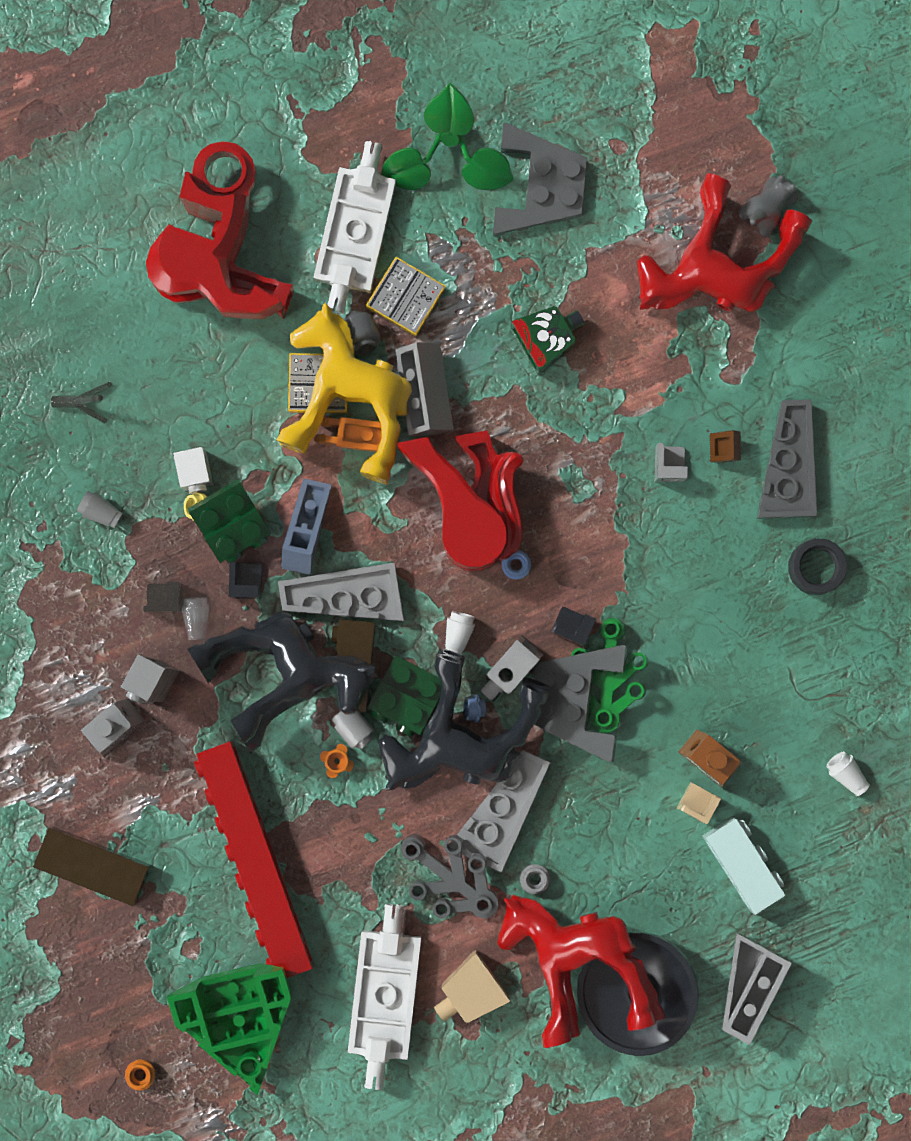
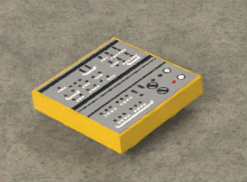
M395 257L366 304V308L416 337L446 286Z
M289 353V413L306 412L311 401L315 376L321 366L324 354ZM336 397L327 408L326 413L347 414L348 401Z

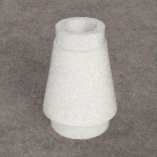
M456 611L451 612L450 618H447L446 649L462 655L475 627L473 623L474 616Z
M843 751L836 754L827 763L826 767L830 770L829 775L856 796L863 794L869 788L870 784L866 781L852 755H847Z

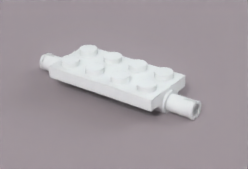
M371 141L365 142L361 164L357 166V169L350 170L339 167L313 277L314 281L332 286L328 306L332 309L333 313L336 307L337 314H344L349 290L353 289L371 293L396 186V179L387 178L379 174L377 168L383 146L375 143L373 149Z
M385 904L383 930L379 932L362 930L348 1053L363 1055L368 1060L366 1082L364 1084V1087L372 1089L374 1077H376L375 1090L384 1089L385 1066L389 1059L408 1060L421 937L403 935L401 933L403 905L396 904L395 917H393V904Z

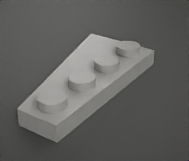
M395 563L278 581L282 611L404 621Z
M526 751L520 753L522 757L513 765L510 777L506 781L496 784L457 834L463 841L461 849L463 855L470 858L475 853H481L487 859V866L502 872L550 764V762ZM453 840L449 844L452 849L459 847L458 843Z

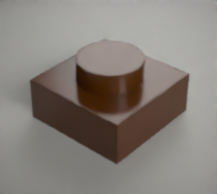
M731 430L710 433L711 463L741 461V431Z

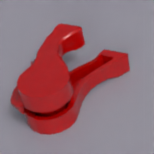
M488 430L455 436L456 444L475 465L474 482L470 487L460 472L437 452L429 437L397 443L398 451L411 465L430 480L438 493L442 508L443 548L448 559L456 567L467 572H481L491 568L498 560L502 562L519 550L524 529L520 507L515 495L514 477L515 472L524 462L522 455L516 452H505L498 455L492 446Z

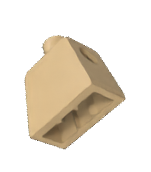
M475 950L443 982L441 988L447 998L434 1008L444 1022L458 1012L463 1020L468 1023L507 1004L510 999L499 981Z

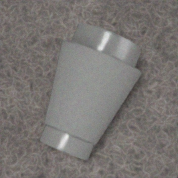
M90 491L86 492L76 510L82 514L83 518L113 528L117 526L123 515L122 512L118 511L97 492L93 494Z

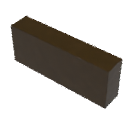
M56 827L48 828L33 865L36 869L131 906L137 904L152 866Z

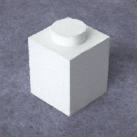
M203 447L173 453L180 488L184 491L189 490V494H194L196 492L207 491L206 486L213 485L207 453Z

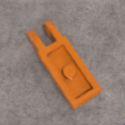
M324 417L320 426L339 427L338 436L319 434L315 435L314 442L336 445L338 448L377 452L382 439L381 423L340 417V419Z

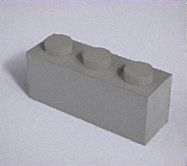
M416 342L396 349L399 375L404 378L406 377L412 386V392L407 401L408 415H406L408 435L435 436L454 430L440 344Z
M138 654L121 688L128 691L126 697L140 704L150 703L153 705L154 702H163L179 670L154 657Z

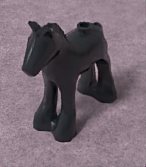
M278 612L268 619L255 622V629L241 626L227 634L211 637L202 644H194L187 648L208 683L216 677L224 661L238 653L257 651L274 655L277 669L283 678L282 683L272 692L251 704L242 713L230 720L251 754L261 747L267 725L285 710L311 699L326 687L336 686L339 709L345 715H353L357 711L369 685L373 680L379 678L374 673L376 667L367 664L356 656H318L309 642L314 637L307 625L304 623L299 626L292 618V615L286 612Z
M440 648L438 654H436L434 667L442 685L441 696L433 716L425 727L419 747L414 752H410L391 735H385L378 741L386 772L385 779L388 780L386 791L395 790L397 787H402L403 789L415 788L424 783V781H427L428 778H431L443 766L464 773L463 779L479 785L481 780H489L495 783L506 781L511 775L513 765L522 757L515 748L525 744L531 728L541 716L542 707L549 697L551 687L532 678H523L520 689V699L523 708L518 720L509 730L485 740L469 728L456 724L453 721L454 706L462 682V668L466 658L457 652Z

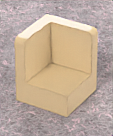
M690 782L677 809L704 824H708L721 798Z

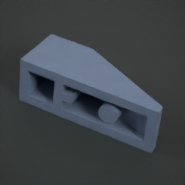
M303 478L282 548V569L311 574L332 484Z

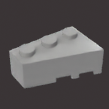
M738 932L735 939L722 1030L750 1045L792 963Z

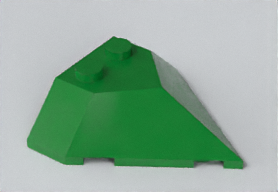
M258 963L203 976L167 995L166 998L174 1025L183 1033L186 1031L197 1040L199 1047L234 1076L238 1075L250 1085L249 1089L258 1096L292 997L284 967Z

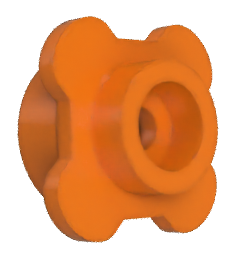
M338 744L336 749L331 751L325 750L320 754V760L325 763L327 768L326 774L330 778H336L339 773L343 771L350 772L354 768V762L349 759L347 755L348 748L344 744ZM336 758L340 760L339 764L334 763Z

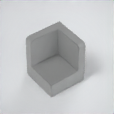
M658 443L655 446V482H684L688 474V467H685V448L664 446V443Z

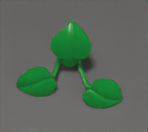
M451 83L434 97L425 108V123L432 131L439 133L436 135L435 141L426 157L422 159L420 152L415 148H403L390 155L381 169L382 176L396 179L397 187L406 190L420 189L430 180L431 170L426 163L431 160L439 143L442 142L448 147H453L459 143L464 159L468 162L462 168V176L472 187L481 190L499 189L512 182L514 178L507 158L498 150L483 148L477 150L473 157L469 155L465 143L466 138L462 135L467 134L472 129L474 114L466 98Z

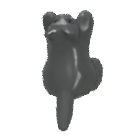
M782 175L770 177L766 181L760 195L748 199L741 206L738 213L739 217L742 220L749 219L752 225H757L760 235L763 237L773 235L776 232L777 225L780 223L781 213L793 206L798 200V195L794 192L795 185Z

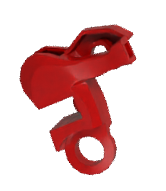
M224 141L209 144L199 152L194 160L192 174L188 171L184 175L179 198L188 214L215 223L211 237L214 239L211 240L168 224L149 249L146 260L148 278L161 296L174 303L193 302L207 298L224 317L266 319L276 313L284 319L295 291L293 285L263 277L235 265L247 231L250 216V192L255 186L257 175L253 159L239 145ZM222 157L233 158L242 166L239 180L227 188L215 187L207 180L209 166L213 161Z

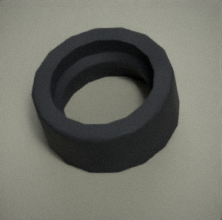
M814 538L800 544L792 552L788 561V573L792 583L800 591L809 595H822L835 590L843 583L847 574V559L843 550L836 543L827 539ZM823 550L832 557L835 571L827 582L814 584L807 581L803 576L801 561L803 556L809 551Z

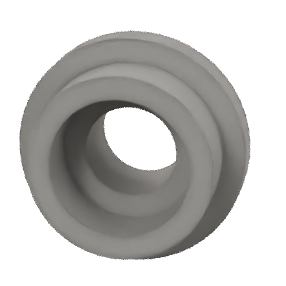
M531 864L521 872L520 883L526 892L540 894L548 888L550 876L543 866ZM538 874L540 882L538 884H531L529 882L530 875Z

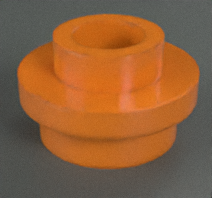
M144 1059L131 1062L125 1071L127 1084L132 1089L138 1091L149 1088L156 1076L154 1066ZM136 1070H144L146 1073L145 1079L137 1078Z

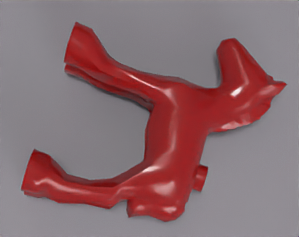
M707 173L699 192L705 211L704 220L700 230L685 249L676 270L671 274H666L651 256L644 255L637 260L640 283L639 298L642 300L640 310L651 307L656 310H668L690 298L696 291H700L718 299L716 306L723 310L732 312L733 308L736 307L748 312L758 311L763 306L766 296L776 288L769 278L778 277L779 273L782 272L790 256L801 244L805 232L808 231L812 224V220L799 211L786 210L779 225L780 244L775 253L764 262L742 268L726 254L713 249L714 235L723 216L727 195L732 185L728 180L716 174Z
M512 895L511 899L504 898L507 904L506 913L498 935L497 944L502 950H512L524 938L530 936L536 945L539 966L549 990L552 1010L551 1017L542 1033L543 1048L568 1043L572 1038L581 1035L571 986V970H575L595 959L604 962L619 972L628 986L632 1001L627 1016L628 1031L657 1024L656 1021L665 1018L663 1008L658 1002L657 992L647 977L642 960L633 957L631 954L637 947L633 945L627 926L622 919L616 916L599 918L598 913L594 912L580 916L581 923L562 927L550 912H547L536 900L525 897L521 898L517 895Z

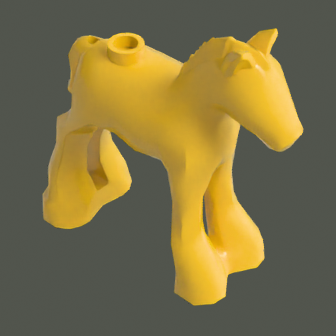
M325 302L321 311H318L308 322L290 334L291 345L297 349L321 347L324 356L315 376L311 401L305 414L299 421L282 429L276 441L284 448L300 454H306L308 446L318 432L326 410L333 399L339 397L349 402L372 404L381 423L382 439L377 453L364 462L360 473L367 479L388 485L390 471L395 463L396 445L401 431L397 416L408 415L407 401L412 392L411 383L406 377H401L392 372L394 366L387 362L377 360L376 364L372 365L355 359L353 339H351L350 328L347 322L339 314L333 313L332 309Z

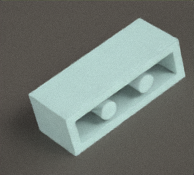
M730 817L702 835L749 911L756 915L785 896L781 889L785 885L775 870L769 871L765 864L768 858L759 845L753 846L748 838L752 833L743 820L738 822L736 818Z

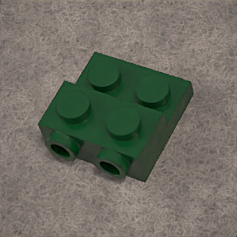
M239 479L188 508L189 514L219 563L225 560L227 563L238 560L242 556V550L249 546L253 548L262 546L268 540L266 536L271 534L267 524Z
M395 655L368 705V708L373 710L370 716L383 723H387L388 719L398 723L397 730L410 737H413L414 733L421 735L441 696L442 685L439 677Z

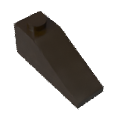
M339 620L338 626H333L332 643L336 644L338 655L356 656L367 664L372 665L376 624ZM370 685L358 707L361 712H367Z

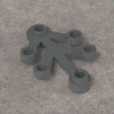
M411 834L404 839L401 844L402 855L408 860H418L443 879L424 882L423 880L414 881L409 888V894L413 899L422 900L428 894L460 892L467 898L449 901L446 898L438 899L433 906V913L438 918H446L450 913L472 911L474 915L480 918H489L497 912L499 899L492 890L488 889L485 872L487 859L483 854L475 853L468 861V868L474 873V888L466 882L461 852L463 847L461 837L450 835L444 842V849L450 856L451 869L426 851V842L421 836ZM449 841H456L459 847L457 849L450 848ZM414 845L417 848V853H410L407 846ZM472 860H481L482 867H475ZM414 887H422L424 893L417 894L414 891ZM478 901H487L489 907H480ZM444 904L447 907V911H439L437 905Z

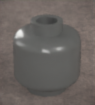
M358 310L346 314L344 321L347 322L350 328L354 354L364 356L372 353L377 348L381 337L375 319L371 314Z

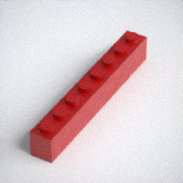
M229 741L197 753L198 760L194 761L195 768L199 777H204L208 788L204 790L209 805H215L218 814L215 817V823L219 833H225L228 845H225L227 857L230 862L235 861L238 873L235 874L236 882L241 891L245 889L249 900L245 902L250 919H256L259 928L255 930L258 943L261 948L266 947L269 958L266 959V964L284 967L287 978L312 969L314 966L312 956L234 741Z

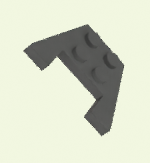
M503 123L501 152L529 154L530 166L526 209L495 207L493 236L504 235L506 232L515 230L522 231L528 229V227L541 224L548 225L581 217L587 157L508 123Z
M620 645L536 663L534 679L549 685L551 688L549 690V697L542 707L541 716L534 725L605 761L614 762L617 735L587 731L594 670L625 673L628 646Z

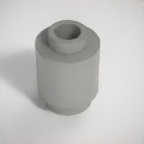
M358 709L353 715H345L340 711L332 718L336 725L334 728L352 749L357 745L361 750L374 739L371 733L375 729Z

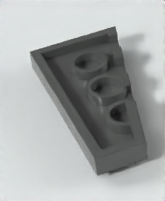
M811 399L782 400L779 405L756 519L816 517Z

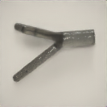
M107 382L79 396H52L51 405L53 408H78L100 422L106 423L107 419L83 405V403L103 400L102 395L96 394L112 387V383Z

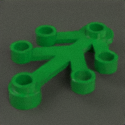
M609 618L601 625L600 632L605 639V649L617 646L618 641L622 640L625 636V625L618 619ZM611 624H614L617 628L614 635L607 633V628ZM576 648L572 651L571 656L581 651L584 653L588 651L583 648ZM640 652L633 653L629 658V663L626 664L625 673L617 672L615 674V672L604 670L602 673L600 670H594L593 681L601 690L600 702L592 694L590 700V722L596 731L600 733L614 731L620 723L619 714L635 700H641L645 696L646 689L644 685L632 682L627 687V693L613 703L614 691L637 671L644 670L647 667L648 658L645 654ZM637 656H641L644 660L643 665L640 667L634 665V659ZM638 685L641 688V694L638 697H634L631 690L634 686ZM602 713L609 715V721L606 724L600 721Z

